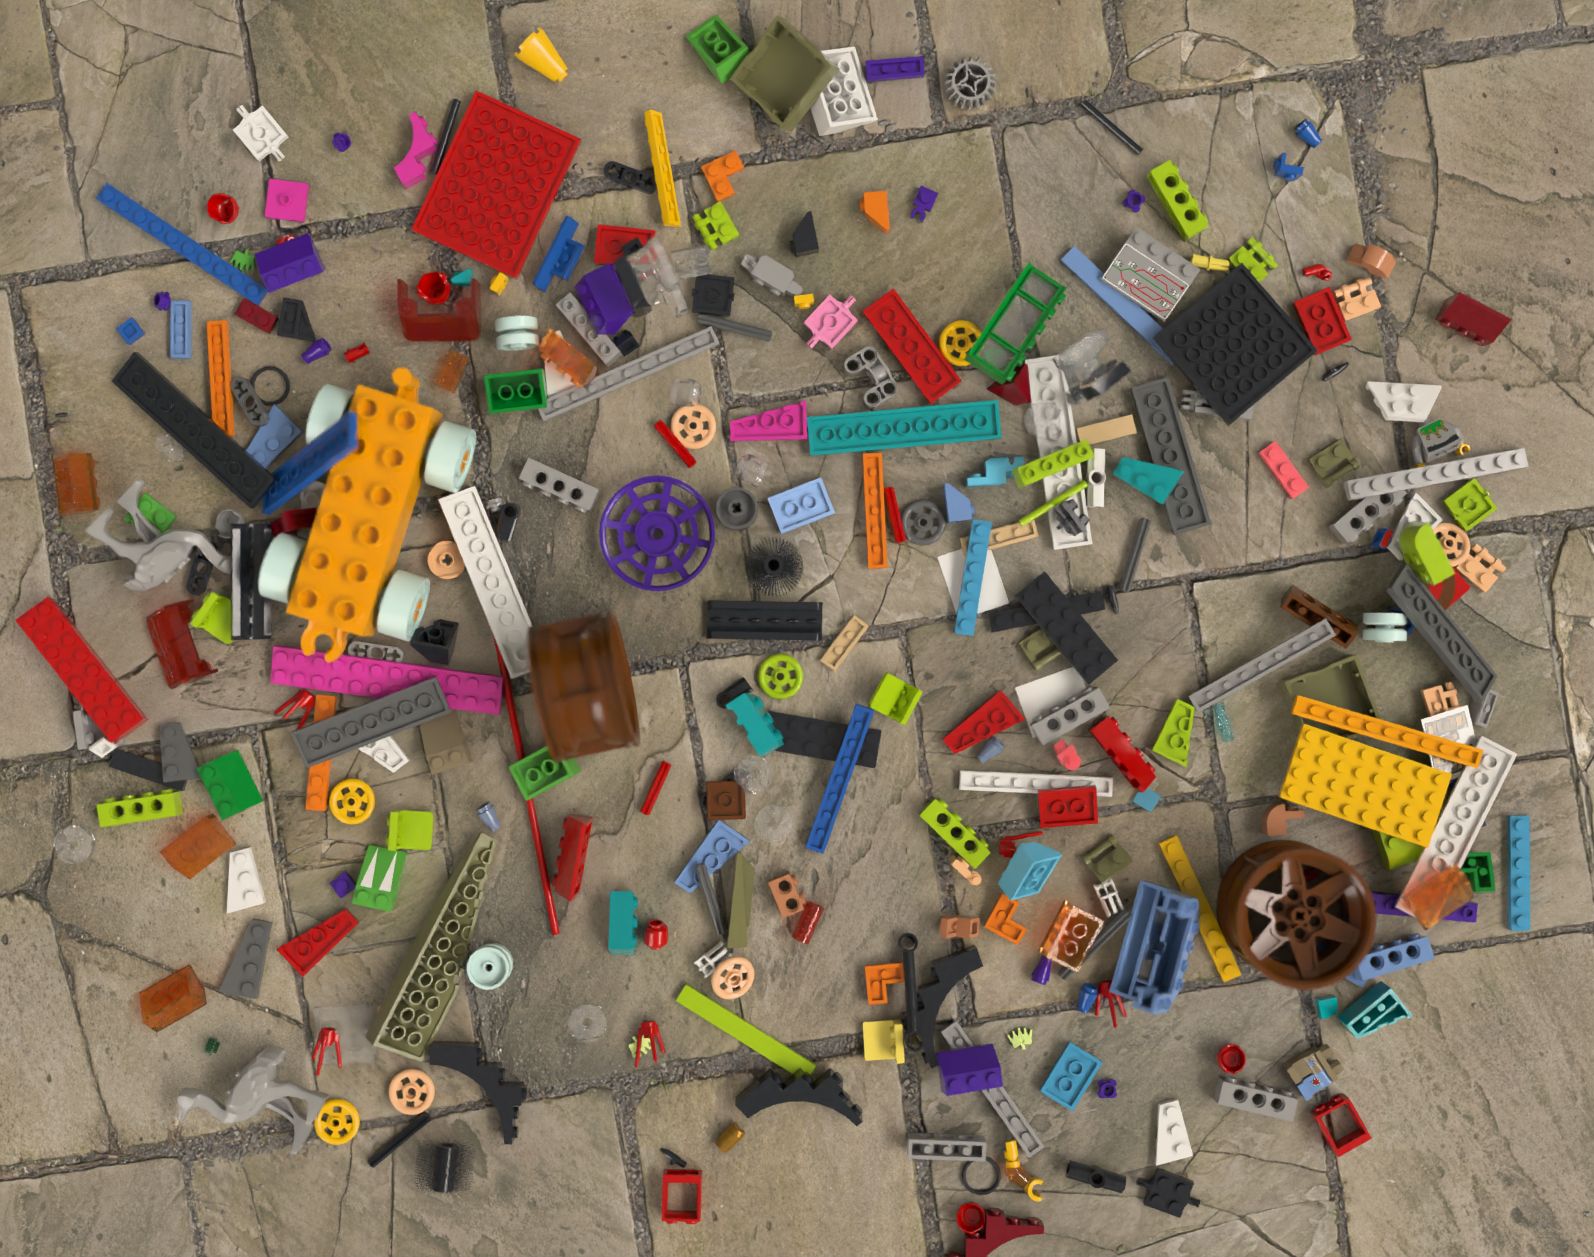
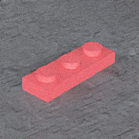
M1276 441L1258 452L1291 499H1294L1309 488Z

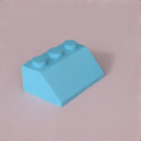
M1035 841L1022 843L1017 847L1013 858L1010 859L1009 865L1002 873L998 885L1010 901L1038 894L1062 854Z

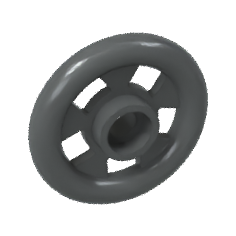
M914 501L904 509L901 515L905 537L916 545H930L939 540L945 531L946 518L944 512L932 501ZM923 507L931 509L930 515L922 513ZM913 511L918 514L914 521L909 518ZM932 518H938V526H932ZM921 519H925L927 521V524L925 526L920 525ZM912 525L918 531L915 535L909 530ZM930 530L932 535L924 538L923 532Z

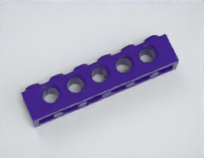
M1370 891L1374 900L1376 914L1413 917L1394 907L1400 896L1399 893ZM1446 898L1436 919L1476 923L1478 903L1464 899Z

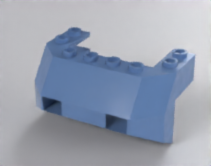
M1140 880L1131 911L1132 918L1128 922L1109 992L1136 1001L1132 1002L1131 1006L1151 1014L1167 1013L1178 992L1183 987V974L1189 966L1188 956L1194 948L1193 938L1199 930L1198 899L1169 887Z

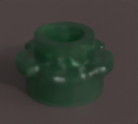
M209 1037L204 1052L209 1053V1056L212 1053H216L219 1048L220 1042L217 1041V1037Z

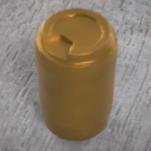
M731 1123L718 1137L715 1144L723 1153H727L744 1137L745 1132L741 1130L737 1123Z

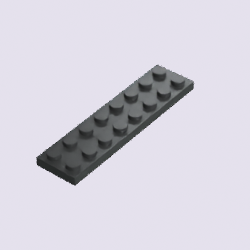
M1166 377L1130 388L1152 464L1185 471L1164 503L1172 534L1176 535L1211 525L1169 378Z
M1407 563L1401 565L1386 591L1477 703L1483 702L1497 678L1496 673Z
M434 676L292 731L291 736L305 767L309 768L451 713L452 710L438 677Z

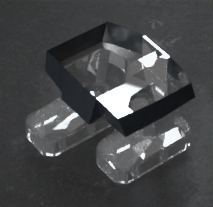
M658 236L648 240L642 249L628 257L624 253L613 262L614 270L632 304L636 318L650 313L652 306L661 302L667 306L676 318L689 313L687 304L679 289V280Z
M1094 329L1084 334L1052 358L1056 367L1064 372L1069 388L1065 394L1072 406H1078L1100 396L1131 372L1124 361L1117 363V360L1114 359L1103 364L1097 358L1109 340L1103 329L1099 331Z

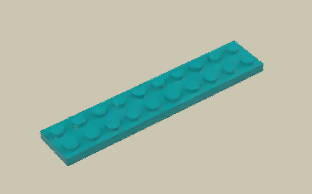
M998 400L807 417L810 456L1002 438Z

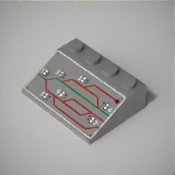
M1135 227L1100 280L1165 322L1200 269L1138 227Z

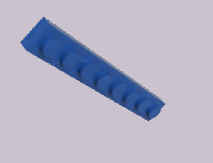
M855 704L805 848L824 854L874 713L872 708Z

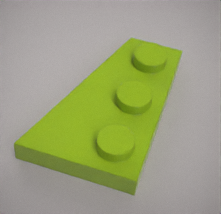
M1175 699L1151 750L1187 767V755L1190 747L1189 740L1195 707Z

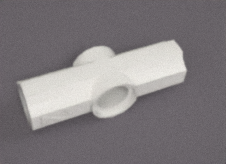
M1094 448L1091 449L1094 457L1087 460L1086 483L1088 487L1086 505L1087 507L1098 508L1104 507V482L1106 480L1105 449ZM1093 473L1100 476L1099 483L1092 481L1091 476Z

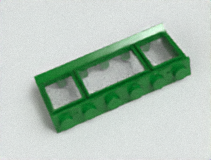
M1029 261L964 360L1001 385L1006 380L1010 382L1016 373L1013 369L1016 365L1020 366L1026 358L1023 354L1026 350L1030 351L1036 343L1034 337L1036 334L1041 335L1046 328L1044 322L1046 319L1051 320L1055 314V305H1061L1066 295L1064 292L1067 287L1062 286L1035 268Z

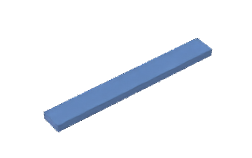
M1073 246L1060 262L1173 365L1172 360L1153 340L1163 328L1136 303L1102 282L1100 279L1104 273Z

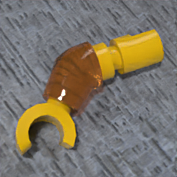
M1016 1139L1005 1142L1004 1156L1007 1160L1005 1161L1006 1166L1004 1169L1009 1181L1024 1188L1025 1193L1032 1200L1041 1201L1043 1199L1041 1195L1037 1192L1032 1193L1034 1185H1042L1044 1181L1039 1177H1031L1023 1169L1022 1164L1017 1159Z

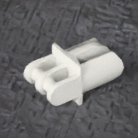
M1112 878L1103 885L1102 883L1093 884L1097 898H1099L1107 918L1111 914L1104 899H1107L1113 914L1118 913L1112 896H1114L1120 911L1124 909ZM1111 885L1113 890L1108 891L1107 887ZM1104 889L1105 893L1100 895L1099 890Z
M722 941L693 962L694 965L697 964L699 967L698 970L704 973V978L712 974L723 960L733 956L729 953L715 963L728 951L724 947L712 957L710 956L724 944ZM704 958L708 961L705 964L701 961ZM708 965L712 966L710 971L706 968Z

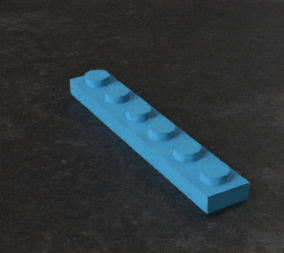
M972 519L954 627V633L974 635L992 522Z
M1507 815L1508 930L1530 931V816Z

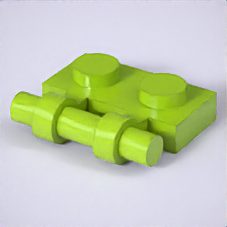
M721 201L704 210L707 218L702 219L699 214L692 217L696 229L700 230L704 237L705 245H708L711 251L718 248L715 243L716 240L720 239L722 245H725L740 236ZM711 224L715 233L710 234L706 226Z
M1252 237L1247 241L1251 249L1247 251L1242 246L1228 261L1234 268L1243 263L1257 281L1260 282L1269 274L1264 267L1268 265L1273 270L1278 264L1273 260L1274 257L1262 248L1263 245L1260 241L1257 242ZM1255 252L1263 260L1260 264L1252 256Z

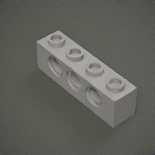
M571 292L556 304L562 314L607 367L622 356V353L606 334H596L585 309Z
M529 457L519 477L523 481L522 485L531 489L536 486L541 489L540 493L551 497V494L558 496L557 501L566 505L571 502L576 505L575 509L584 513L586 510L592 511L601 492L597 488ZM545 474L546 481L539 484L537 481L538 475ZM561 481L564 484V488L562 491L557 492L555 484ZM579 489L582 495L579 499L574 500L572 493L574 490Z
M1404 490L1383 494L1386 497L1385 504L1380 501L1381 495L1359 499L1331 522L1328 527L1341 543L1349 542L1351 544L1360 537L1358 534L1361 531H1367L1374 525L1373 521L1386 516L1391 506L1396 507L1404 500L1402 497L1407 493ZM1367 506L1371 509L1370 516L1366 515L1365 508ZM1352 518L1357 522L1355 529L1350 525Z
M1088 687L1082 691L1083 695L1076 697V695L1066 700L1067 704L1061 707L1056 705L1049 709V714L1045 716L1040 714L1033 718V723L1029 725L1039 743L1045 745L1110 709L1100 688ZM1084 700H1088L1090 707L1084 711L1081 708V703ZM1068 709L1073 711V717L1070 720H1066L1064 717V713ZM1050 719L1056 720L1057 724L1054 729H1049L1047 726Z
M1225 1076V1078L1218 1077L1213 1098L1217 1104L1293 1122L1298 1099L1293 1095L1292 1091L1286 1089L1277 1091L1274 1090V1087L1264 1084L1260 1087L1248 1080L1239 1082L1231 1076ZM1237 1089H1241L1240 1095L1235 1097L1234 1092ZM1255 1094H1260L1258 1100L1252 1101ZM1274 1098H1278V1103L1271 1105V1101Z
M907 1133L908 1159L986 1162V1140L984 1135Z

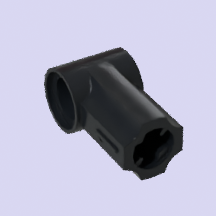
M506 503L502 506L501 517L495 534L496 538L512 542L516 524L521 515V509L517 504ZM510 506L515 508V515L513 517L507 515V508Z
M742 677L719 693L716 703L720 708L727 709L726 706L721 705L719 702V698L722 695H728L731 702L744 693L749 694L753 689L746 679Z

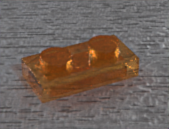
M450 350L436 385L455 393L470 358Z

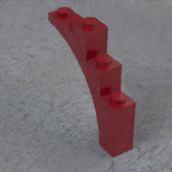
M990 1208V1210H985L984 1233H981V1231H977L974 1234L964 1232V1255L958 1252H950L949 1254H944V1257H987L988 1254L1000 1245L1012 1239L1027 1235L1044 1234L1043 1222L1036 1217L1020 1219L1017 1216H1010L1006 1218L1004 1211H1001V1209Z

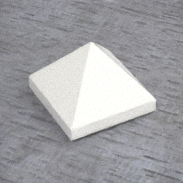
M102 737L93 743L89 750L102 758L118 746L115 743H111L106 737Z

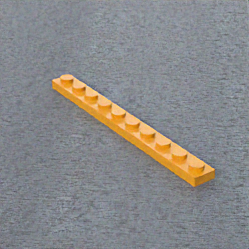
M1299 695L1295 696L1291 714L1474 768L1479 767L1483 750Z

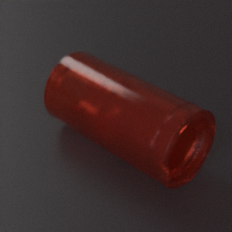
M807 901L792 937L802 943L809 944L824 912V908L816 903Z

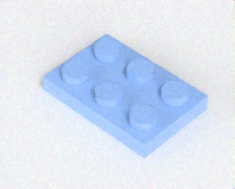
M821 477L768 498L781 534L835 514Z

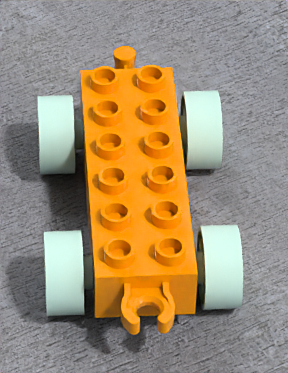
M398 368L393 372L392 379L397 387L390 395L361 385H357L355 392L330 384H326L320 390L308 419L306 431L307 445L349 411L357 414L358 428L356 440L358 444L354 451L331 468L309 541L280 533L271 543L261 568L259 578L260 595L288 604L286 613L309 619L308 628L305 629L301 639L303 653L305 655H313L315 653V640L319 635L326 634L331 638L332 646L325 654L327 662H334L341 657L346 647L349 632L360 636H373L377 623L379 633L405 641L412 639L415 629L419 627L425 612L430 591V580L403 570H398L394 575L393 572L424 473L426 484L457 493L466 479L474 455L476 431L448 421H444L439 427L443 414L434 408L419 404L418 389L420 381L405 368Z

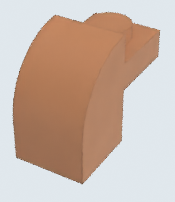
M1356 243L1346 260L1348 264L1366 268L1370 275L1386 279L1389 278L1396 263V260L1388 251L1372 244L1364 246Z
M1281 802L1271 804L1266 808L1262 816V833L1267 836L1287 835L1286 819L1305 818V810L1298 808L1297 805L1286 806L1285 809V804Z
M944 915L939 924L940 938L962 937L971 939L979 937L980 917Z

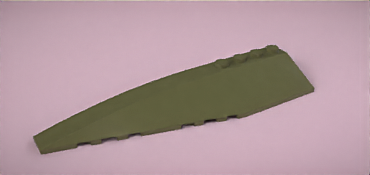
M479 832L450 877L420 929L365 1036L372 1045L423 1062L430 1044L433 1042L458 993L459 979L464 970V959L468 955L469 950L467 948L469 940L472 939L479 912L478 905L483 897L484 892L482 890L484 882L487 881V870L492 862L497 839Z

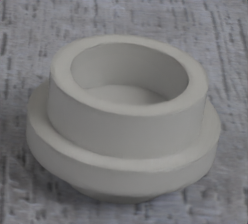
M502 498L487 501L488 506L486 508L491 509V512L501 511L505 502H503Z

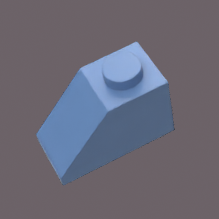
M945 483L943 491L947 523L971 520L972 516L975 515L974 505L970 504V500L953 486Z

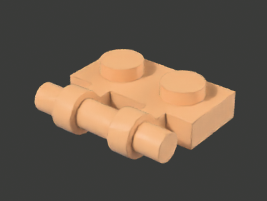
M1370 277L1360 278L1355 283L1342 285L1339 289L1333 291L1335 298L1341 296L1343 302L1337 305L1344 322L1381 308L1375 290L1369 292L1366 290V286L1372 284ZM1357 290L1359 295L1351 298L1350 292Z
M1475 543L1471 549L1476 554L1473 557L1469 554L1466 560L1460 565L1455 566L1454 569L1485 593L1498 579L1493 574V571L1496 569L1503 573L1506 567L1501 564L1502 561L1490 555L1488 549ZM1482 558L1489 563L1487 567L1479 562Z
M1452 681L1445 683V691H1443L1442 685L1420 690L1428 717L1462 707L1457 699V688H1454ZM1447 697H1449V700H1450V703H1451V707H1450V708H1448L1447 702H1446V699H1445V698H1447Z
M953 854L948 859L951 865L971 884L979 885L981 883V876L976 871H970L968 869L970 865L960 855L956 857Z

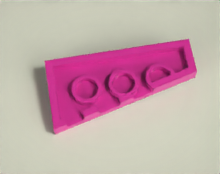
M806 401L730 421V441L807 440Z

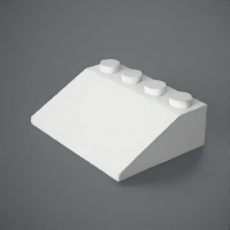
M855 47L821 51L840 70L810 107L819 136L839 133L877 121V115Z

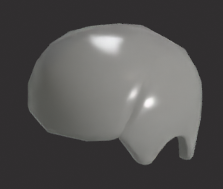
M235 509L220 511L216 516V524L214 525L220 537L230 539V524H245L242 515Z

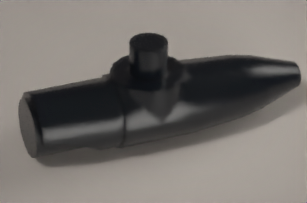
M1343 363L1335 368L1330 366V371L1322 376L1323 381L1326 382L1340 374L1347 368L1349 363Z
M1112 585L1107 586L1108 597L1105 600L1110 602L1115 614H1119L1116 593Z
M660 1149L670 1159V1165L675 1163L682 1168L686 1166L687 1162L681 1159L680 1156L670 1150Z

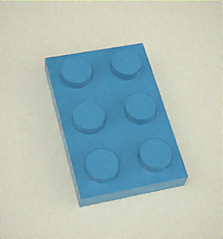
M1068 1041L1039 1091L1073 1111L1103 1062L1071 1041Z

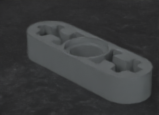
M243 377L233 378L230 384L231 390L250 423L260 427L267 425L269 414L250 381ZM240 382L243 383V384L241 385V387H242L243 390L238 389V388L240 387V384H239ZM252 396L254 402L252 406L248 407L246 401ZM257 413L261 414L260 421H257V419L259 418Z

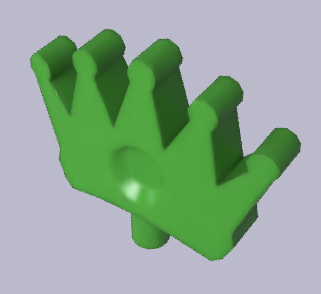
M245 249L244 254L237 250L230 260V263L235 261L234 267L238 268L240 265L241 271L244 270L245 266L246 271H250L251 266L252 270L256 269V258L254 255H248L249 250Z

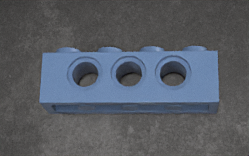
M1419 933L1409 935V939L1403 941L1402 939H1395L1390 941V945L1384 946V944L1373 946V950L1368 952L1362 963L1353 971L1355 979L1364 981L1435 959L1428 936H1421ZM1408 946L1411 947L1410 955H1407L1406 949ZM1392 951L1394 957L1390 961L1388 955ZM1372 957L1376 959L1374 966H1371L1370 963Z

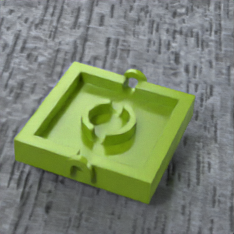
M1475 478L1470 479L1441 501L1465 532L1498 509L1489 498V492L1486 489L1483 490Z

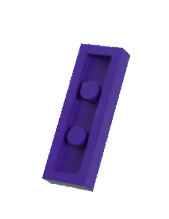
M923 56L869 60L865 62L867 82L924 78L925 76Z

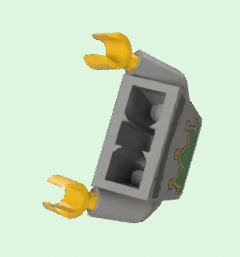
M1427 417L1424 422H1417L1420 428L1416 430L1412 439L1413 462L1416 464L1413 469L1424 467L1425 465H1422L1423 462L1427 464L1454 450L1459 456L1464 455L1462 448L1465 452L1470 451V446L1464 444V438L1459 427L1445 422L1442 418L1431 422Z

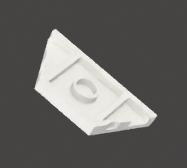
M1370 381L1365 385L1366 389L1370 390L1375 397L1374 402L1381 409L1385 420L1424 422L1427 419L1442 388L1441 385Z

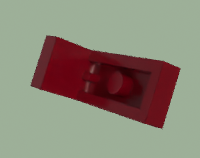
M316 507L281 512V518L270 522L274 538L280 533L294 535L304 529H312L317 515Z

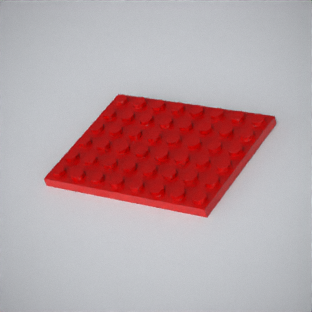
M476 90L411 230L517 280L578 150L581 139Z

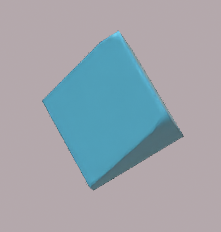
M1147 788L1143 793L1138 791L1132 801L1152 812L1161 796Z

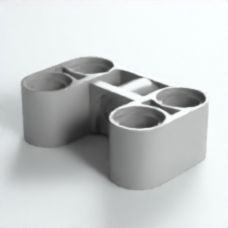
M865 347L845 360L844 371L847 375L855 376L865 370L875 386L864 395L863 402L867 408H877L896 395L898 390L897 383L874 347ZM871 352L874 355V359L867 361L864 358V354ZM855 362L858 368L851 371L848 369L847 364ZM891 385L894 388V392L887 394L884 392L883 387ZM875 395L877 402L871 404L867 401V397Z

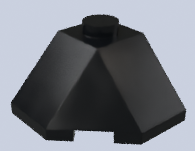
M439 619L434 621L431 626L426 628L423 626L415 629L410 645L429 662L449 665L455 648L459 623Z

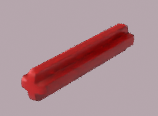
M662 420L654 424L655 429L688 468L693 467L697 463L696 460Z
M887 487L884 489V496L896 543L906 541L899 508L894 488Z
M661 762L640 809L641 813L650 815L671 768L669 762Z

